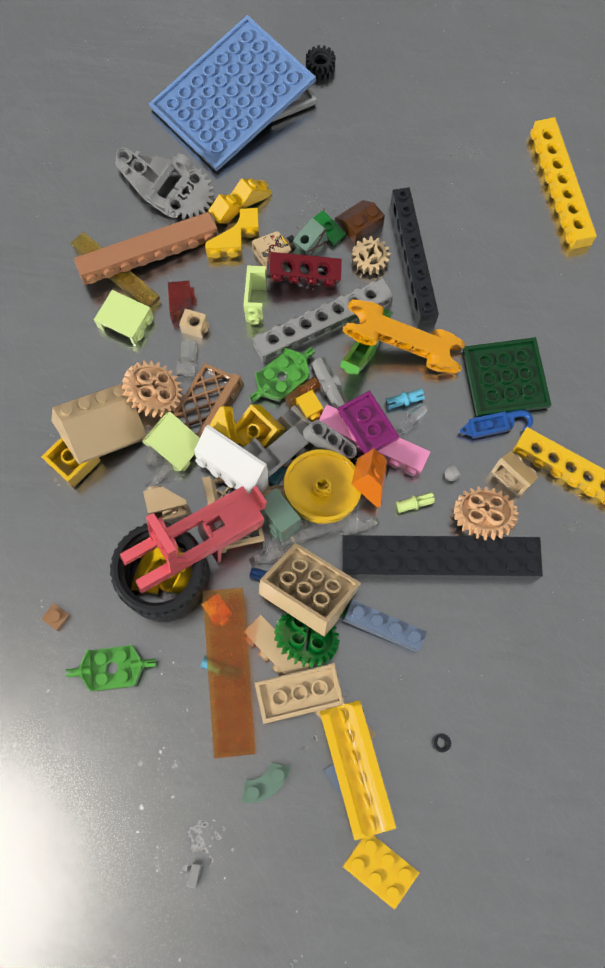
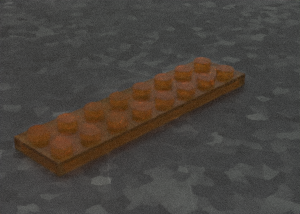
M243 588L202 591L213 756L215 759L255 754Z

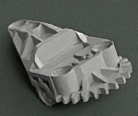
M120 148L117 151L115 160L117 168L144 200L165 215L177 218L182 214V219L185 220L186 215L192 218L193 214L198 216L199 212L201 214L206 213L204 209H210L208 204L213 203V200L210 198L214 197V193L209 191H212L214 186H208L211 180H205L207 173L202 175V169L198 170L194 167L187 156L178 153L170 160L158 156H140V151L133 153L128 148ZM124 157L127 161H123L120 158ZM135 168H140L142 171H136ZM176 172L181 176L180 180L166 199L162 198L157 193L170 175ZM190 179H195L197 183H193ZM171 205H176L179 209H173Z

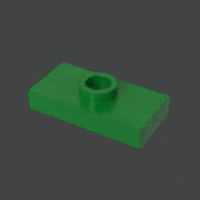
M324 210L313 217L325 228L328 242L332 247L346 237V233Z

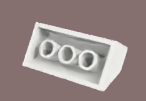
M207 425L194 450L196 463L200 467L208 469L214 477L224 480L230 488L238 489L244 486L249 494L252 492V488L257 486L260 492L263 493L269 487L267 464L211 426Z

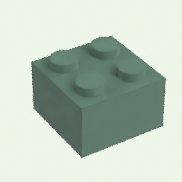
M277 488L264 496L267 501L266 508L260 511L264 517V525L268 524L271 529V535L275 540L280 539L283 543L301 530V518Z

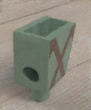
M311 218L294 238L295 250L291 254L315 256L328 244L325 228L315 219Z

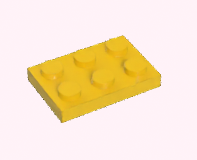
M374 835L362 838L343 864V868L394 910L420 873Z

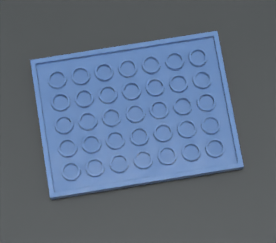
M246 15L149 103V106L217 172L315 83L316 76Z

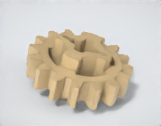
M370 236L369 240H366L364 237L362 243L357 241V245L353 246L351 256L353 265H357L356 270L363 269L362 274H365L366 271H369V275H372L373 271L379 274V269L384 271L385 266L389 264V247H385L384 241L379 243V238L374 241L372 236Z

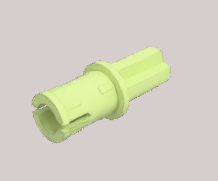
M430 492L416 497L412 495V498L396 501L398 512L400 514L412 509L418 510L419 507L435 503V497Z

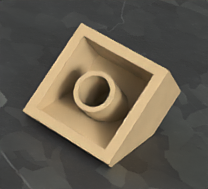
M511 451L504 455L491 471L518 497L539 478L532 467L526 466L522 462L521 457L515 453L513 454Z
M152 486L148 490L143 491L148 514L154 513L157 519L161 517L164 521L192 513L184 498L163 486Z

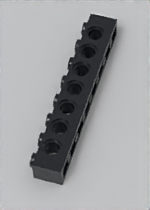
M410 187L392 190L391 206L418 326L436 324L439 312Z

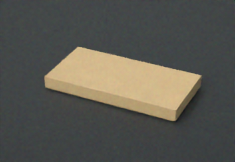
M335 663L254 682L263 724L345 704Z

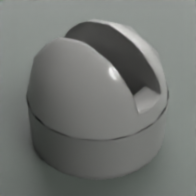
M453 464L445 470V478L448 481H455L461 477L460 472Z

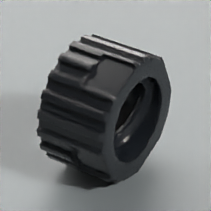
M440 733L435 735L432 746L436 751L443 753L450 749L452 743L448 735ZM439 738L445 739L446 746L444 748L438 746L437 741Z

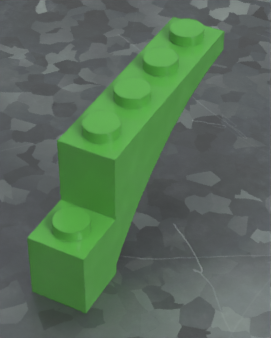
M384 309L383 316L391 318L393 312ZM378 340L374 346L356 341L342 360L340 367L349 374L358 375L374 357L380 341Z

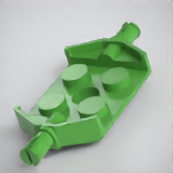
M310 347L304 353H299L284 348V352L260 372H254L258 389L249 396V399L254 403L262 396V398L266 397L280 402L310 377L307 362L308 358L315 354V350H312V347ZM279 374H286L288 378L285 381H280L277 377Z
M132 644L96 650L88 649L78 668L66 669V677H81L89 691L136 686L143 669L156 667V663H151L156 662V658L142 659ZM111 663L118 665V670L114 674H110L107 670Z

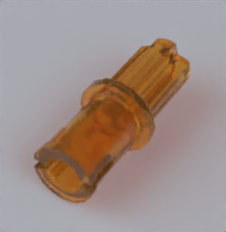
M312 377L303 385H298L297 389L285 396L286 402L289 405H293L296 403L297 397L320 387L318 380Z

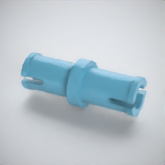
M422 388L408 393L401 392V395L385 398L388 410L402 405L406 407L409 406V403L425 400Z

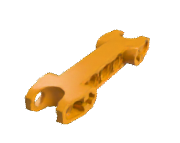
M352 299L348 303L347 308L358 316L360 324L347 323L343 326V332L357 342L374 346L379 340L426 358V366L429 369L455 374L461 371V365L452 359L450 350L460 351L464 348L465 343L454 334L442 329H435L430 334L383 316L384 308L374 302Z

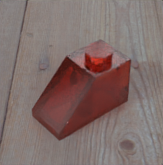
M189 280L168 282L169 310L172 323H177L183 316L184 310H189L193 305L192 298H195V289L191 287Z

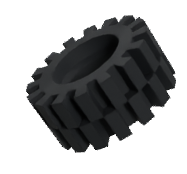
M317 45V48L313 46L312 50H308V53H306V68L314 76H318V79H321L323 76L326 79L327 75L330 77L331 73H334L336 56L330 47L326 49L325 45H323V48ZM323 60V61H325L326 63H325V64H317V63H315V61Z

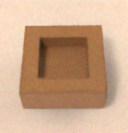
M53 603L41 620L56 631H59L71 615Z

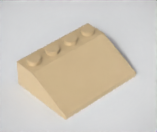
M123 384L52 407L51 421L78 464L140 442L147 436L136 407L132 408L133 402H127L129 396H123L125 392L122 389Z
M295 543L260 579L259 595L325 636L335 625L361 583Z

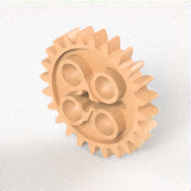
M143 360L141 364L136 362L135 366L131 365L129 370L126 371L122 380L124 383L122 389L125 390L123 396H129L127 402H133L132 408L139 407L138 413L144 410L145 416L150 412L153 418H155L157 413L162 417L164 413L174 412L180 404L183 396L180 394L183 389L179 388L181 382L175 381L178 376L171 375L173 370L166 371V365L161 368L159 362L154 365L152 360H150L149 364Z
M478 486L477 491L470 488L469 493L464 491L463 496L459 495L458 500L455 502L454 519L458 520V526L463 525L462 531L469 530V535L475 533L477 539L482 535L484 540H487L488 536L495 540L496 535L502 538L503 533L509 535V532L514 530L519 512H517V506H513L514 500L508 501L509 495L502 496L503 491L496 493L495 488L489 491L488 487L481 490Z

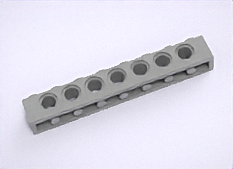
M374 280L368 286L359 287L348 295L339 296L333 302L322 304L320 308L308 310L298 318L293 317L285 324H279L267 332L258 333L253 338V344L262 363L264 364L280 356L284 352V348L294 350L342 328L347 323L359 320L358 316L347 308L348 303L352 299L374 302L383 308L392 305L393 294L385 280ZM339 310V311H342L343 313L338 314V313H335V311ZM320 318H325V319H327V320H326V321H320L319 319H320ZM308 325L310 328L305 329L303 326ZM287 333H293L294 335H293V336H287L286 334H287ZM272 340L278 341L276 344L270 343Z

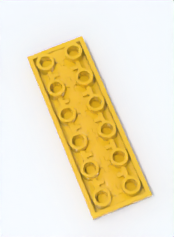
M360 700L319 711L354 840L396 829Z

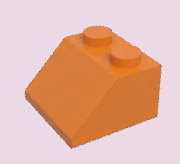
M374 448L357 458L351 485L379 508L385 487L387 460L384 455Z

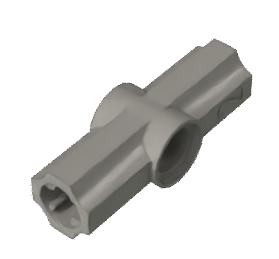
M325 357L315 359L311 363V367L318 379L320 390L328 398L331 406L337 409L348 402L342 391L341 382L338 376L333 374Z

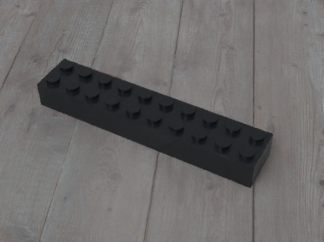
M342 535V571L357 579L538 580L543 576L540 537H495V540L487 537V540H484L483 536L477 539L476 536Z

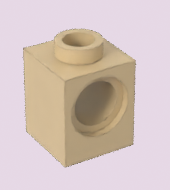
M185 309L179 326L182 333L202 338L204 332L207 333L209 322L207 321L206 314ZM195 322L199 323L196 326H192V324Z

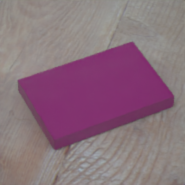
M370 390L337 408L338 413L364 454L374 448L378 451L399 439L398 433Z

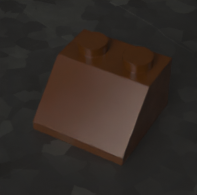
M362 200L335 217L334 220L356 245L357 241H362L364 237L367 238L383 227L385 215L374 202Z

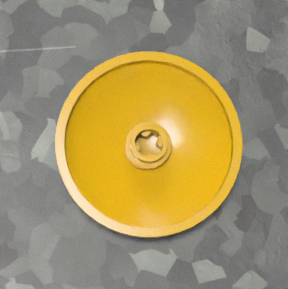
M320 449L303 453L293 460L285 473L283 485L285 498L295 512L308 521L322 524L340 521L355 509L361 493L351 485L355 466L348 458L331 450Z

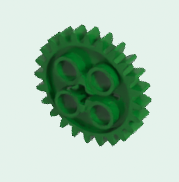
M287 612L286 615L282 614L276 624L274 641H278L277 648H282L281 654H288L287 660L294 658V664L300 661L302 667L309 663V666L313 668L314 663L320 667L322 662L327 664L329 659H333L340 642L338 640L339 633L335 632L336 626H333L325 636L309 627L307 635L306 630L308 626ZM306 638H307L308 643H307V645H306V651H305V650H304V645H305Z

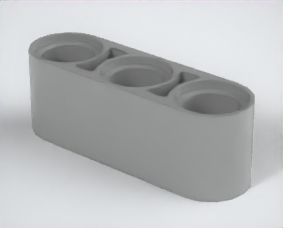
M320 420L313 421L303 429L304 438L319 449L337 452L349 460L357 454V448L351 441Z

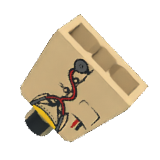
M276 231L253 240L252 249L263 266H266L267 270V256L269 253L291 254V247L294 246L293 240L295 237L290 235L284 239L280 232Z

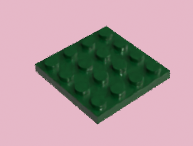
M536 337L464 346L463 353L476 417L500 412L529 411L551 407L552 404Z

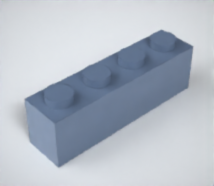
M351 600L347 605L341 620L413 652L420 651L427 631L354 600Z

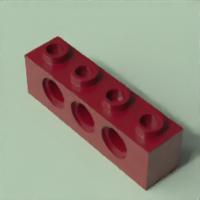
M270 252L267 256V278H272L271 280L275 282H280L283 279L289 280L290 283L304 281L309 285L325 283V286H335V284L341 281L342 259ZM282 265H287L290 268V272L284 271ZM300 267H305L308 274L302 273ZM318 268L323 269L325 275L319 274Z

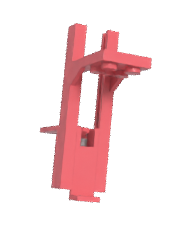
M244 486L170 527H166L162 518L157 519L155 514L152 513L146 516L150 538L121 553V559L126 566L154 549H160L167 563L135 580L141 593H144L210 554L213 555L217 563L221 562L223 548L263 526L264 517L260 511L266 508L267 501L257 486H254L249 494ZM198 525V533L204 542L177 557V554H179L177 550L178 545L174 538Z

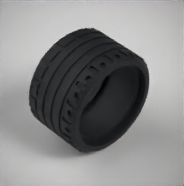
M164 522L166 527L172 525L170 522ZM145 523L143 526H138L136 529L131 530L117 544L118 547L114 550L111 558L112 564H110L111 582L115 592L118 593V597L139 615L154 621L179 619L180 616L183 617L193 611L192 609L197 607L200 601H202L203 594H206L210 578L208 561L205 557L192 565V575L187 587L175 598L158 603L147 602L138 598L135 592L131 590V572L135 561L125 566L120 554L150 538L148 526ZM185 532L174 538L177 545L186 551L199 545L190 532Z

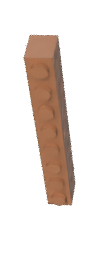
M207 212L75 257L74 262L83 284H93L101 279L110 278L121 272H127L133 268L145 266L150 262L162 260L167 256L179 254L187 249H193L205 244L217 236V227L210 213Z

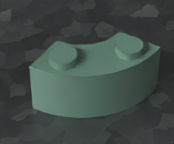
M270 762L267 771L261 777L246 779L241 802H259L274 795L285 783L291 766Z

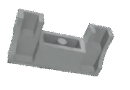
M295 405L278 419L287 431L265 449L256 438L243 447V449L267 464L268 477L281 466L286 468L293 462L291 458L294 455L296 457L300 456L305 451L304 446L309 443L303 436V429L312 422L306 419Z

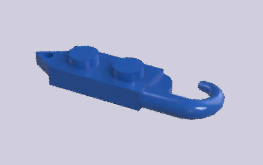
M526 410L500 412L469 419L468 423L460 429L459 433L472 436L475 439L508 432L513 428L514 418L517 417L527 418L528 424L523 427V430H525L526 427H532L533 417Z

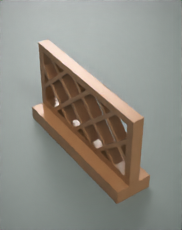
M204 363L173 415L177 418L184 416L186 420L184 424L190 430V426L200 423L201 428L195 434L201 437L205 427L210 425L219 408L232 406L244 385L241 377L235 373L231 375ZM206 370L213 372L214 377L204 380L203 375ZM219 379H229L226 385L219 386ZM215 381L217 388L207 391L205 384ZM203 385L205 392L195 395L194 390L196 387ZM219 392V398L210 402L209 395ZM206 396L208 403L198 406L196 399ZM194 400L195 408L186 410V403ZM209 407V415L201 418L200 410ZM197 412L199 419L189 422L187 415Z

